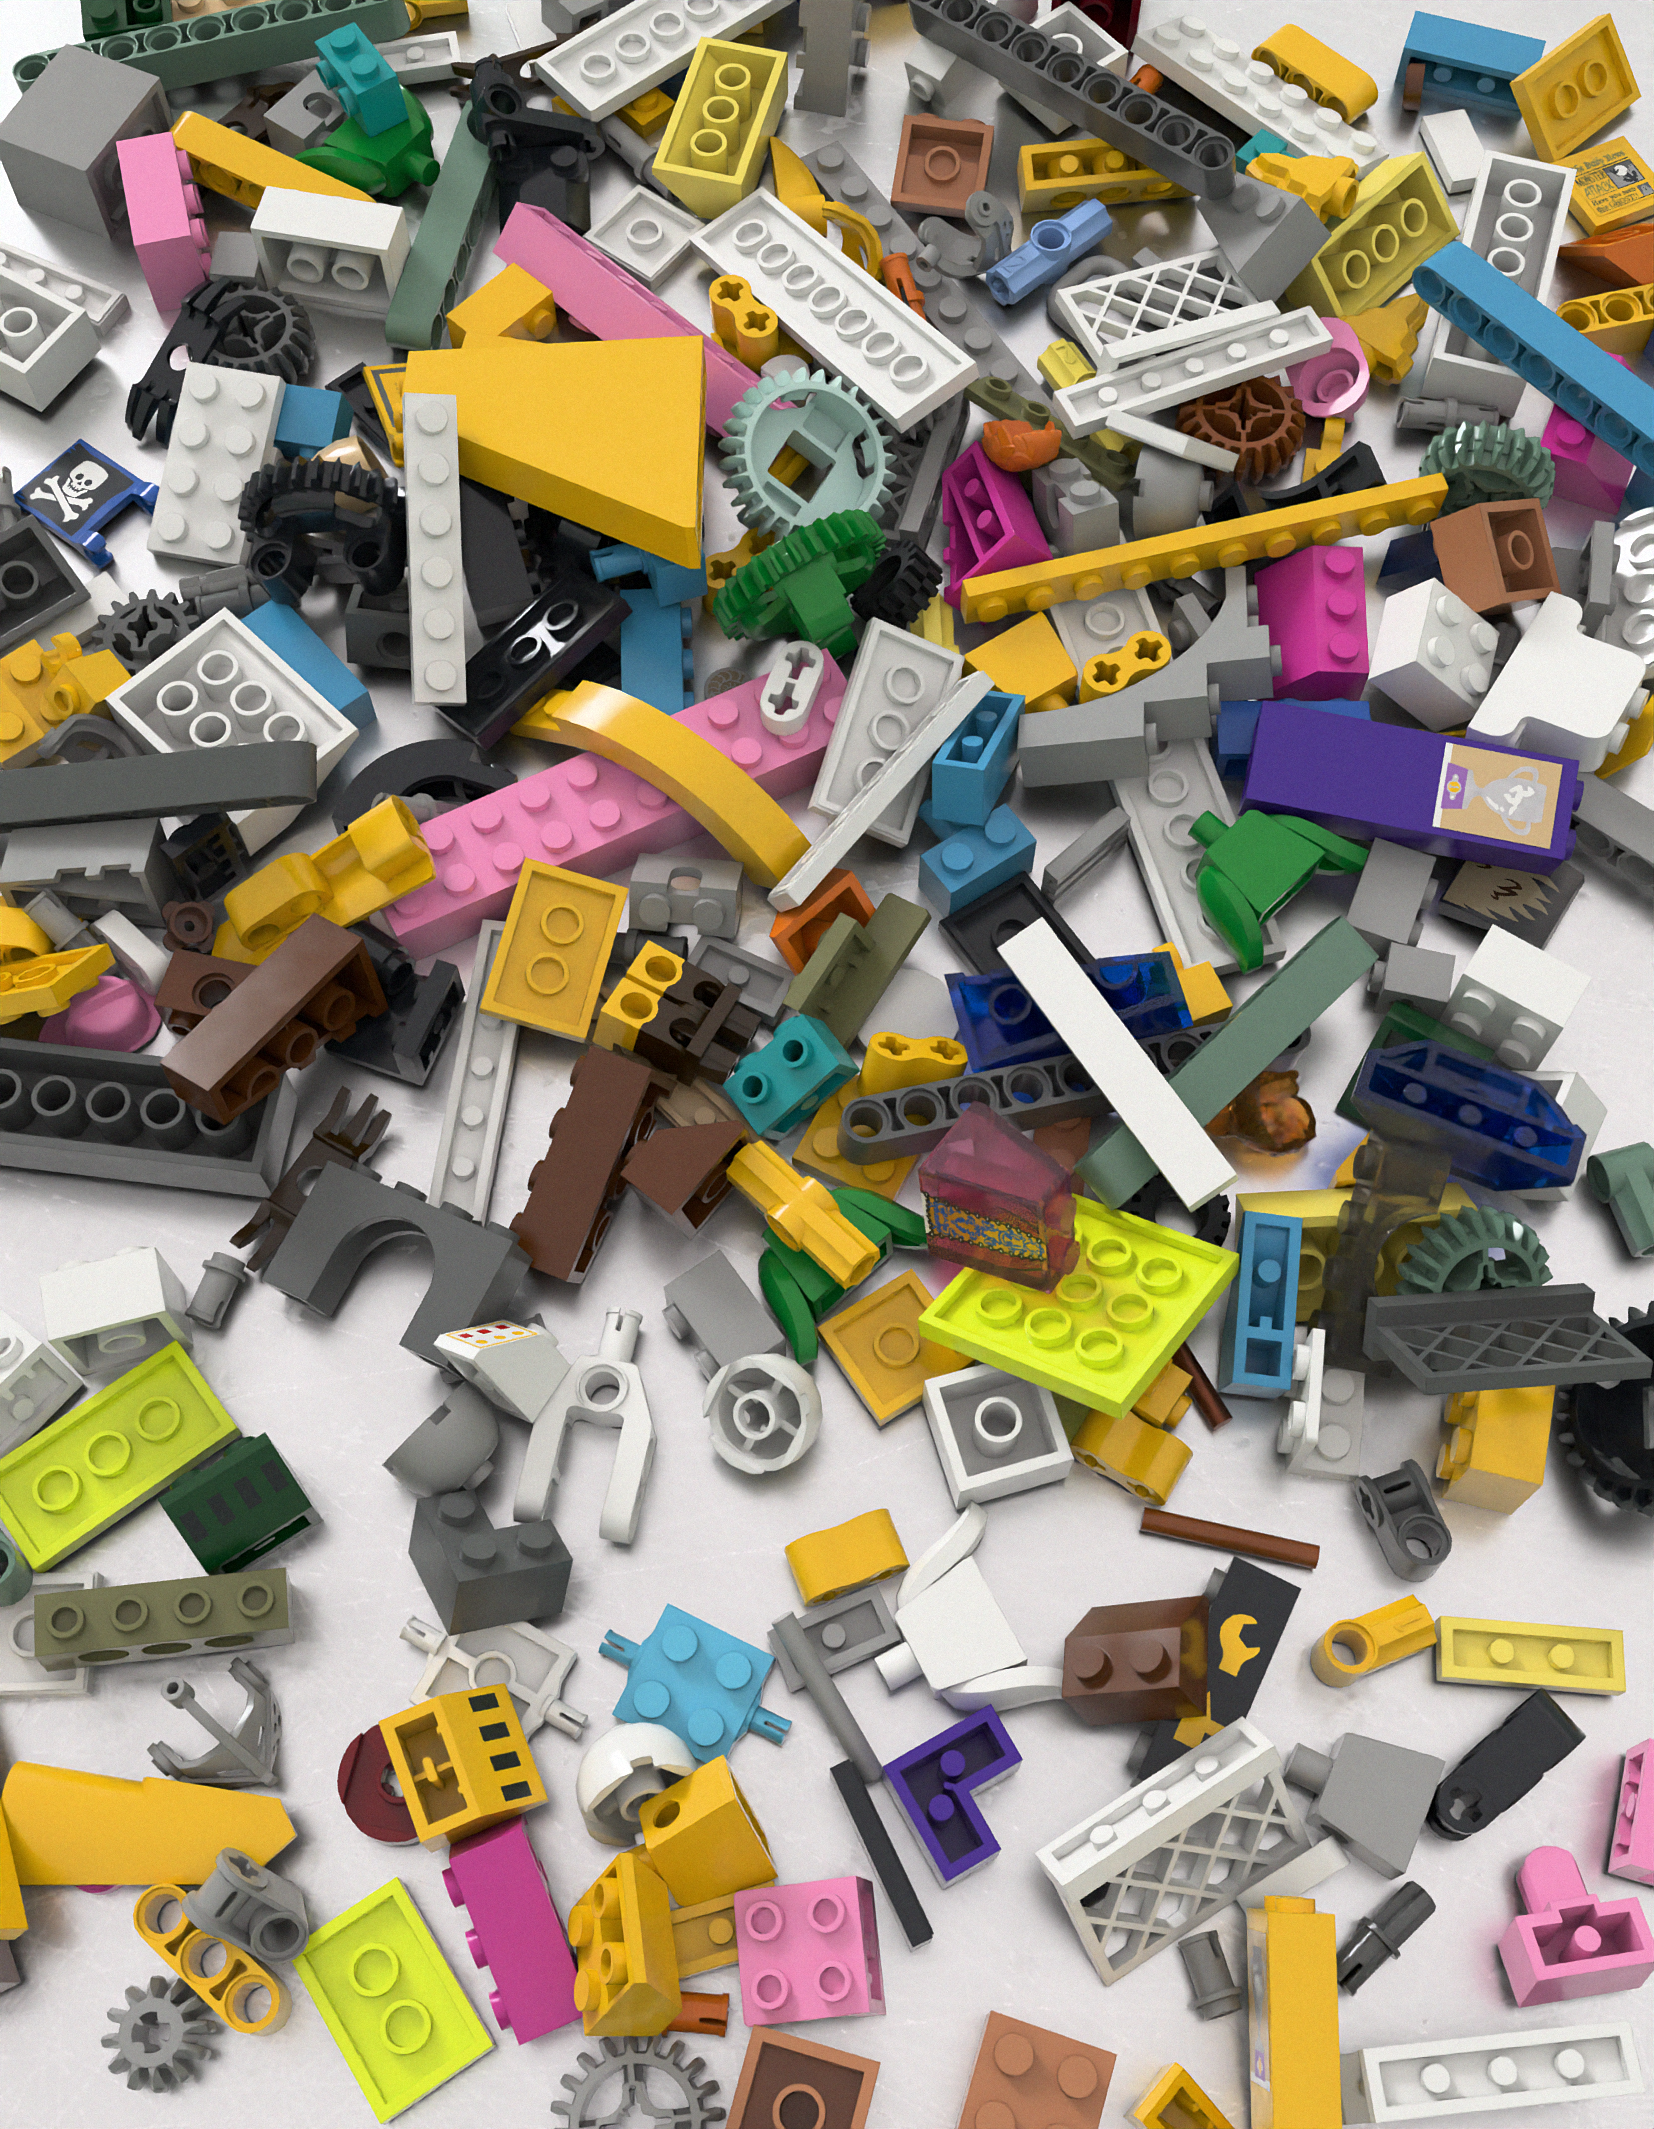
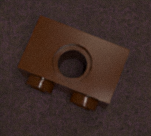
M175 948L153 1005L166 1028L171 1033L184 1038L210 1013L211 1007L217 1001L225 999L257 966Z

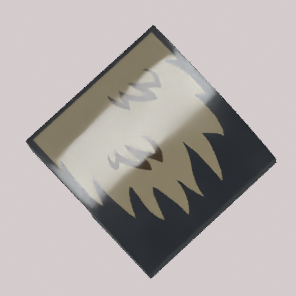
M1463 860L1438 901L1439 914L1488 931L1494 924L1544 951L1584 884V875L1565 861L1549 877Z

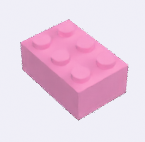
M172 131L117 141L116 146L133 243L158 312L179 309L182 307L180 301L193 288L207 279L210 280L209 270L212 262L211 253H204L203 248L211 247L204 218H197V214L204 213L200 191L197 184H188L187 181L193 179L188 153L186 150H177Z

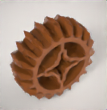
M1262 375L1180 403L1174 428L1178 432L1239 455L1233 472L1229 471V473L1202 464L1204 474L1210 471L1215 473L1217 484L1224 477L1233 478L1234 482L1238 481L1240 483L1243 478H1248L1256 486L1263 475L1274 480L1280 469H1288L1289 465L1293 462V458L1301 449L1302 436L1306 427V416L1302 414V400L1294 399V386L1281 387L1280 375L1270 379Z

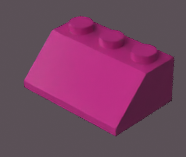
M1606 352L1612 358H1614L1616 361L1622 364L1625 368H1627L1629 371L1635 374L1626 362V360L1624 359V357ZM1553 402L1540 437L1541 447L1551 449V460L1555 462L1554 470L1556 471L1552 496L1617 515L1634 465Z
M1312 545L1254 573L1253 585H1257L1259 626L1269 625L1270 646H1281L1283 676L1273 677V698L1257 699V701H1278L1284 698H1294L1299 701H1329L1335 698L1360 701L1369 676L1363 547Z

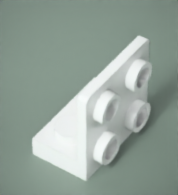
M0 1308V1459H2L28 1441L84 1382L42 1342Z
M1312 1328L1304 1344H1296L1294 1348L1291 1390L1282 1395V1397L1290 1398V1409L1288 1418L1282 1417L1280 1421L1277 1450L1280 1453H1286V1473L1355 1482L1360 1472L1366 1365L1324 1359L1325 1330Z

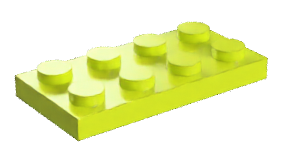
M174 1340L0 1459V1518L33 1570L39 1574L44 1573L166 1488L177 1478L236 1439L242 1432L177 1340Z

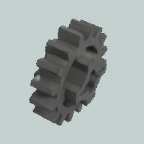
M150 589L146 599L139 600L137 594L133 591L129 593L130 603L123 606L115 600L111 602L115 612L112 616H98L97 619L102 630L92 631L91 636L96 644L93 652L97 653L110 649L131 677H133L202 624L198 615L194 614L191 604L188 601L179 604L173 592H169L161 600L156 590Z

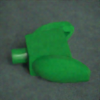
M400 82L409 119L369 138L352 116L323 141V147L311 148L293 157V159L363 191L370 197L377 194L390 198L397 197L414 180L426 187L432 186L437 181L440 173V164L434 160L431 145L434 138L432 120L418 98Z
M1207 810L1195 821L1188 832L1190 837L1206 849L1194 875L1199 906L1214 933L1235 958L1243 976L1262 968L1264 948L1260 929L1312 880L1314 874L1337 876L1360 872L1364 868L1369 855V850L1357 846L1312 822L1287 814H1263L1258 810H1248L1230 828Z
M838 1187L832 1191L826 1188L837 1202L841 1214L880 1250V1258L873 1266L869 1275L893 1254V1247L909 1250L930 1249L939 1246L942 1241L939 1236L935 1235L932 1238L930 1235H926L924 1216L888 1197L859 1187ZM756 1207L757 1211L764 1216V1213ZM769 1226L761 1236L764 1252L757 1265L758 1283L769 1308L792 1345L796 1362L803 1366L818 1358L819 1338L815 1322L818 1324L865 1279L857 1286L852 1285L844 1289L804 1250L801 1249L799 1252H795L790 1249Z

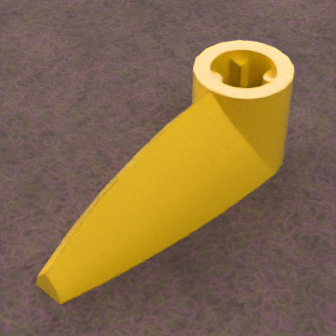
M770 136L775 197L826 238L827 219L822 217V207L825 201L824 194L820 193L814 177L798 155L780 139Z

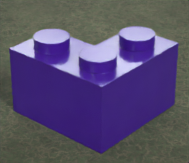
M991 1704L882 1767L881 1778L943 1890L996 1859L1001 1851V1847L973 1797L1017 1772L1023 1759Z

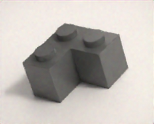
M473 1489L417 1499L408 1554L449 1636L562 1613L573 1558L551 1519L494 1529Z

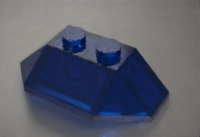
M1431 1039L1400 1044L1385 1050L1382 1048L1368 1050L1350 1099L1388 1150L1495 1192L1571 1186L1576 1177L1587 1134L1578 1124L1573 1125L1563 1108L1537 1080Z

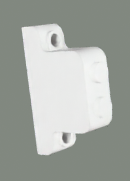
M1551 591L1468 725L1465 739L1579 760L1578 772L1594 771L1603 764L1609 752L1616 755L1620 752L1630 729V725L1625 723L1629 717L1638 720L1646 705L1650 690L1641 687L1646 672V664L1640 656L1585 636L1586 626L1580 624L1583 614L1580 604L1572 598Z

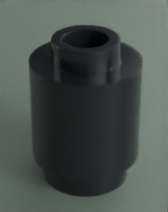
M366 920L358 921L354 925L345 928L363 938L382 990L389 995H394L401 991L412 977L416 965L415 960L409 956L407 947Z

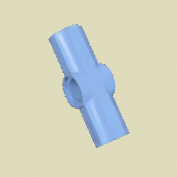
M1096 198L1090 201L1084 200L1058 220L1049 219L1038 222L1031 230L1029 241L986 271V284L989 286L993 298L1003 306L1007 304L1014 305L1042 283L1054 284L1067 273L1068 265L1111 234L1113 221L1107 213L1106 206Z

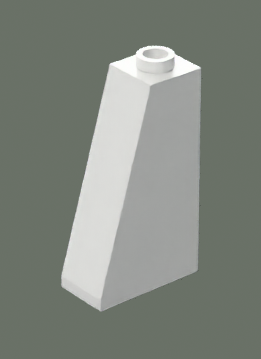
M986 0L1025 23L1039 9L1038 0ZM924 36L920 38L904 61L911 90L919 98L926 101L932 99L945 107L981 71V69Z

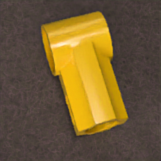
M1414 1594L1353 1620H1339L1325 1631L1311 1649L1310 1662L1313 1672L1319 1680L1328 1686L1337 1688L1350 1686L1366 1674L1434 1646L1438 1642L1434 1629L1435 1623L1425 1604L1419 1602ZM1332 1642H1341L1351 1648L1356 1658L1354 1666L1345 1665L1338 1661L1333 1654Z

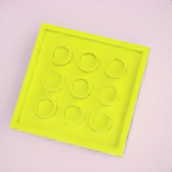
M1041 1181L1013 1212L1035 1226L1038 1231L1014 1215H1011L1004 1224L1009 1223L1013 1227H1019L1025 1232H1030L1034 1237L1042 1239V1242L1046 1244L1047 1260H1044V1262L1034 1260L1032 1262L1029 1259L1021 1260L1019 1257H1010L1009 1254H1000L995 1250L990 1251L988 1248H981L918 1318L920 1336L1119 1420H1123L1237 1275L1240 1264L1239 1254L1118 1209L1111 1211L1105 1204ZM1024 1205L1033 1210L1041 1218V1220L1037 1216H1035L1029 1209H1027ZM1004 1267L1016 1268V1269L1041 1268V1270H1040V1271H1017V1270L1007 1269V1268H1004ZM1044 1281H1047V1283L1044 1284V1285L1031 1286V1285H1034V1284H1038V1283H1042V1282H1044Z

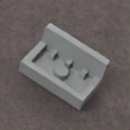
M1597 520L1594 521L1581 551L1560 547L1551 548L1562 595L1572 598L1580 604L1583 611L1580 624L1586 626L1585 636L1591 638L1594 637L1604 616H1611L1615 610L1618 598V585H1612L1611 580L1612 575L1617 570L1621 554V546L1614 544L1615 523Z

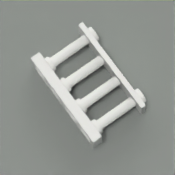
M1630 2020L1357 2050L1358 2053L1340 2054L1341 2109L1344 2125L1381 2123L1646 2093Z

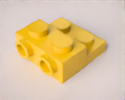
M35 639L0 659V767L3 771L22 769L40 759L42 756L36 752L42 745L40 740L52 727L56 729L64 722L43 695L56 674L50 672L42 663L40 655L44 651Z

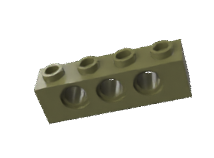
M286 1567L34 1595L35 1658L47 1672L292 1644L295 1643L292 1584Z

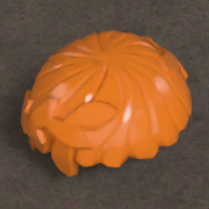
M1007 419L1002 421L994 420L983 424L984 437L981 440L983 449L992 462H995L997 466L1005 471L1017 472L1036 469L1050 461L1052 462L1059 453L1062 431L1055 430V425L1051 421L1047 422L1044 430H1033L1029 422Z

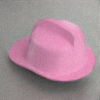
M1321 317L1319 319L1333 337L1330 352L1285 367L1291 386H1294L1295 398L1302 400L1304 413L1313 417H1320L1324 420L1331 416L1345 418V422L1351 423L1354 421V413L1364 404L1369 392V366L1358 337L1351 326L1339 318Z
M98 976L100 981L98 985L72 996L69 999L71 1005L67 1009L50 1016L46 1020L39 1034L38 1042L132 1053L150 1041L161 1025V1017L153 1005L157 995H149L133 980H122L115 976Z

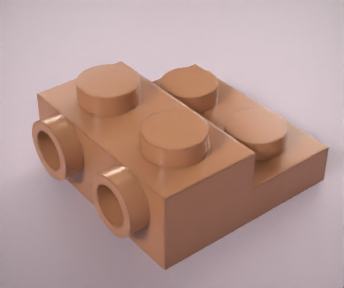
M921 113L917 116L904 114L890 199L891 206L897 210L965 218L968 197L976 191H985L988 183L994 145V126L985 125V123L977 119L953 121L940 119L938 116L930 113Z

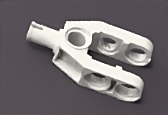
M621 1307L607 1308V1318L598 1354L591 1356L580 1355L534 1420L514 1500V1522L526 1524L543 1520L552 1484L558 1485L561 1473L557 1463L566 1428L572 1429L573 1423L576 1420H585L601 1427H622L603 1505L599 1536L601 1539L631 1544L636 1531L657 1442L643 1381L638 1366L631 1362L639 1325L643 1318L640 1313L626 1308L623 1317L620 1315ZM614 1385L620 1389L617 1398L609 1404L597 1405L591 1402L593 1392L600 1386Z

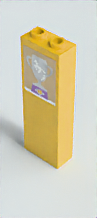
M1264 1895V1908H1246L1251 2129H1342L1335 1914L1316 1911L1315 1899L1300 1896Z

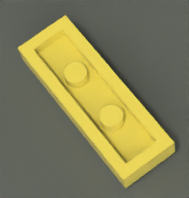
M1440 1616L1435 1620V1634L1438 1640L1436 1643L1437 1681L1528 1689L1543 1688L1544 1690L1620 1696L1626 1692L1623 1630Z

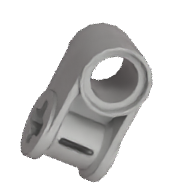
M229 1847L222 1849L216 1857L215 1863L217 1867L198 1891L192 1890L188 1892L182 1900L181 1906L187 1918L206 1934L215 1938H222L254 1955L264 1963L277 1965L296 1959L309 1942V1928L300 1888L292 1881L286 1880L260 1866L242 1851ZM277 1918H286L285 1921L278 1924H267Z

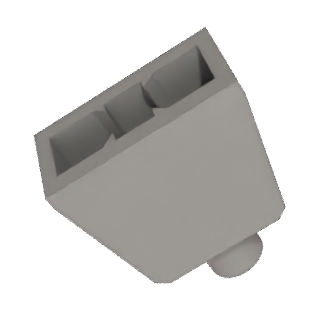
M1345 1732L1334 1743L1329 1757L1297 1743L1288 1760L1283 1777L1315 1792L1306 1815V1821L1327 1837L1334 1834L1341 1847L1382 1876L1393 1880L1406 1873L1446 1761L1435 1756Z

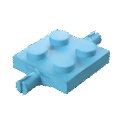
M667 1603L653 1633L641 1645L613 1632L612 1629H609L604 1638L623 1648L624 1651L622 1652L602 1642L598 1653L604 1654L629 1667L627 1685L612 1713L613 1716L627 1723L642 1722L663 1725L684 1740L693 1756L706 1764L721 1755H724L726 1760H728L736 1742L749 1729L778 1743L780 1746L783 1744L786 1735L767 1726L766 1723L768 1722L789 1732L792 1721H788L761 1707L763 1686L776 1661L774 1656Z

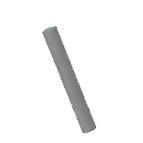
M793 1611L785 1613L771 1623L850 1761H854L864 1784L866 1785L877 1780L882 1775L881 1763Z

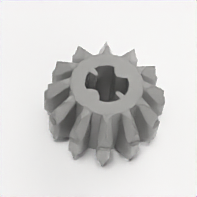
M159 1975L152 1976L148 1983L146 1994L139 1987L131 1985L125 1989V1999L130 2009L126 2011L112 2007L107 2012V2018L112 2022L119 2023L120 2027L118 2033H110L103 2036L101 2045L104 2048L121 2049L110 2061L108 2069L112 2074H121L129 2070L127 2088L140 2091L150 2080L154 2093H167L171 2084L172 2074L181 2083H189L194 2079L193 2069L188 2061L189 2057L207 2061L211 2056L212 2052L208 2047L197 2043L199 2035H210L216 2031V2022L196 2019L206 2010L208 2004L199 1995L188 1999L191 1987L183 1979L178 1978L168 1988L165 1977ZM157 2020L159 2023L170 2025L171 2029L168 2040H159L163 2048H160V2045L150 2044L148 2041L150 2028L159 2029V2025L156 2023Z

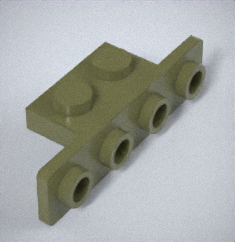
M986 376L965 387L963 396L997 417L999 421L1007 419L1029 422L1033 430H1044L1048 421L1053 422L1055 430L1062 431L1059 453L1053 461L1063 458H1078L1091 472L1092 478L1115 492H1120L1138 482L1135 479L1136 467L1129 464L1130 461L1124 454L1115 450L1105 449L1092 441L1090 435L1073 440L1063 422L1052 416L1048 407L1036 401H1028L1012 391V386L1007 381L998 377ZM1050 461L1047 464L1040 466L1038 468L1049 466L1052 462ZM1035 469L1017 471L1023 487L1033 492L1032 470Z
M893 893L886 894L865 928L857 920L840 912L832 926L821 935L817 949L802 972L798 973L791 981L788 993L783 999L782 1004L794 1016L805 1014L824 1021L847 1051L931 921L930 913L926 909Z

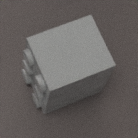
M66 43L53 60L47 64L44 71L30 88L23 93L21 99L7 116L0 122V161L18 204L111 240L129 216L116 142L165 133L174 124L160 77Z

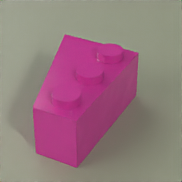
M976 440L942 473L943 524L949 528L950 546L943 549V562L950 566V585L944 588V602L960 612L962 580L1054 560L1018 473L1008 472L997 466L987 456L982 444ZM978 621V623H980V624L983 625V626H985V625L988 623V622Z
M524 1813L451 1844L449 1853L451 1867L442 1871L445 1886L454 1907L457 1908L465 1904L474 1928L466 1931L465 1935L474 1962L478 1969L489 1965L497 1989L489 1992V1999L499 2027L502 2031L512 2027L519 2046L583 2017L582 2011L577 2010L574 2001V1984L578 1973L577 1957L573 1946L569 1942L564 1921L559 1916L547 1885L549 1880L543 1863L538 1861L525 1825H528Z

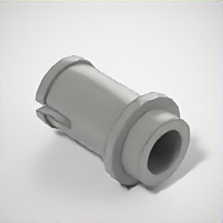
M214 1252L211 1260H204L202 1267L206 1271L189 1308L185 1311V1315L206 1326L219 1328L221 1319L237 1284H243L246 1280V1276L242 1274L246 1264L220 1252Z
M1217 1930L1202 1932L1178 1942L1180 1950L1183 1951L1198 1999L1193 2002L1195 2009H1202L1205 2020L1220 2018L1242 2009L1238 1997L1243 1995V1990L1240 1986H1234L1218 1940Z

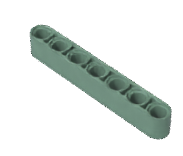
M471 100L466 101L388 310L385 324V339L387 346L391 348L409 351L440 349L448 326L445 315L455 307L499 183L497 172L498 159L496 161L491 160L488 156V146L477 141L468 129L467 116L472 109Z
M1342 915L1338 916L1309 940L1185 1058L1165 1080L1200 1126L1204 1128L1376 962L1379 955ZM1122 1119L1072 1168L1111 1211L1130 1199L1159 1171Z

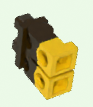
M648 940L626 972L625 978H622L601 1009L592 1042L610 1051L618 1044L646 1058L657 1069L668 1074H676V1080L688 1087H691L698 1075L722 1086L732 1075L740 1054L718 1042L722 1037L745 1050L748 1049L758 1031L762 1018L738 1004L743 991L741 988L729 982L725 986L713 975Z

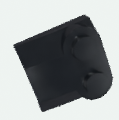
M566 145L517 147L518 154L513 160L500 162L498 159L500 235L516 202L545 208L581 237L592 228L589 158L586 157L583 151Z

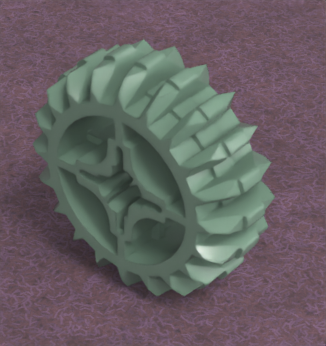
M1484 419L1480 426H1473L1469 422L1464 421L1459 429L1446 427L1443 435L1434 436L1431 444L1426 448L1425 455L1421 457L1419 477L1443 473L1449 490L1437 517H1444L1478 503L1539 498L1541 509L1543 510L1552 498L1556 471L1554 470L1555 462L1551 460V449L1541 447L1540 437H1525L1524 428L1511 430L1506 428L1505 422L1500 426H1492Z
M1484 1204L1478 1211H1475L1472 1207L1468 1208L1461 1205L1456 1219L1450 1214L1440 1212V1226L1433 1230L1430 1227L1421 1226L1423 1236L1425 1237L1419 1245L1406 1244L1412 1259L1411 1261L1397 1264L1399 1274L1404 1280L1394 1285V1288L1397 1291V1295L1532 1287L1542 1286L1551 1280L1553 1275L1549 1267L1545 1265L1550 1256L1547 1254L1545 1247L1539 1243L1540 1239L1537 1237V1233L1527 1224H1522V1221L1514 1214L1504 1210L1499 1212L1494 1207H1488ZM1488 1248H1503L1505 1259L1496 1261L1493 1257H1489Z

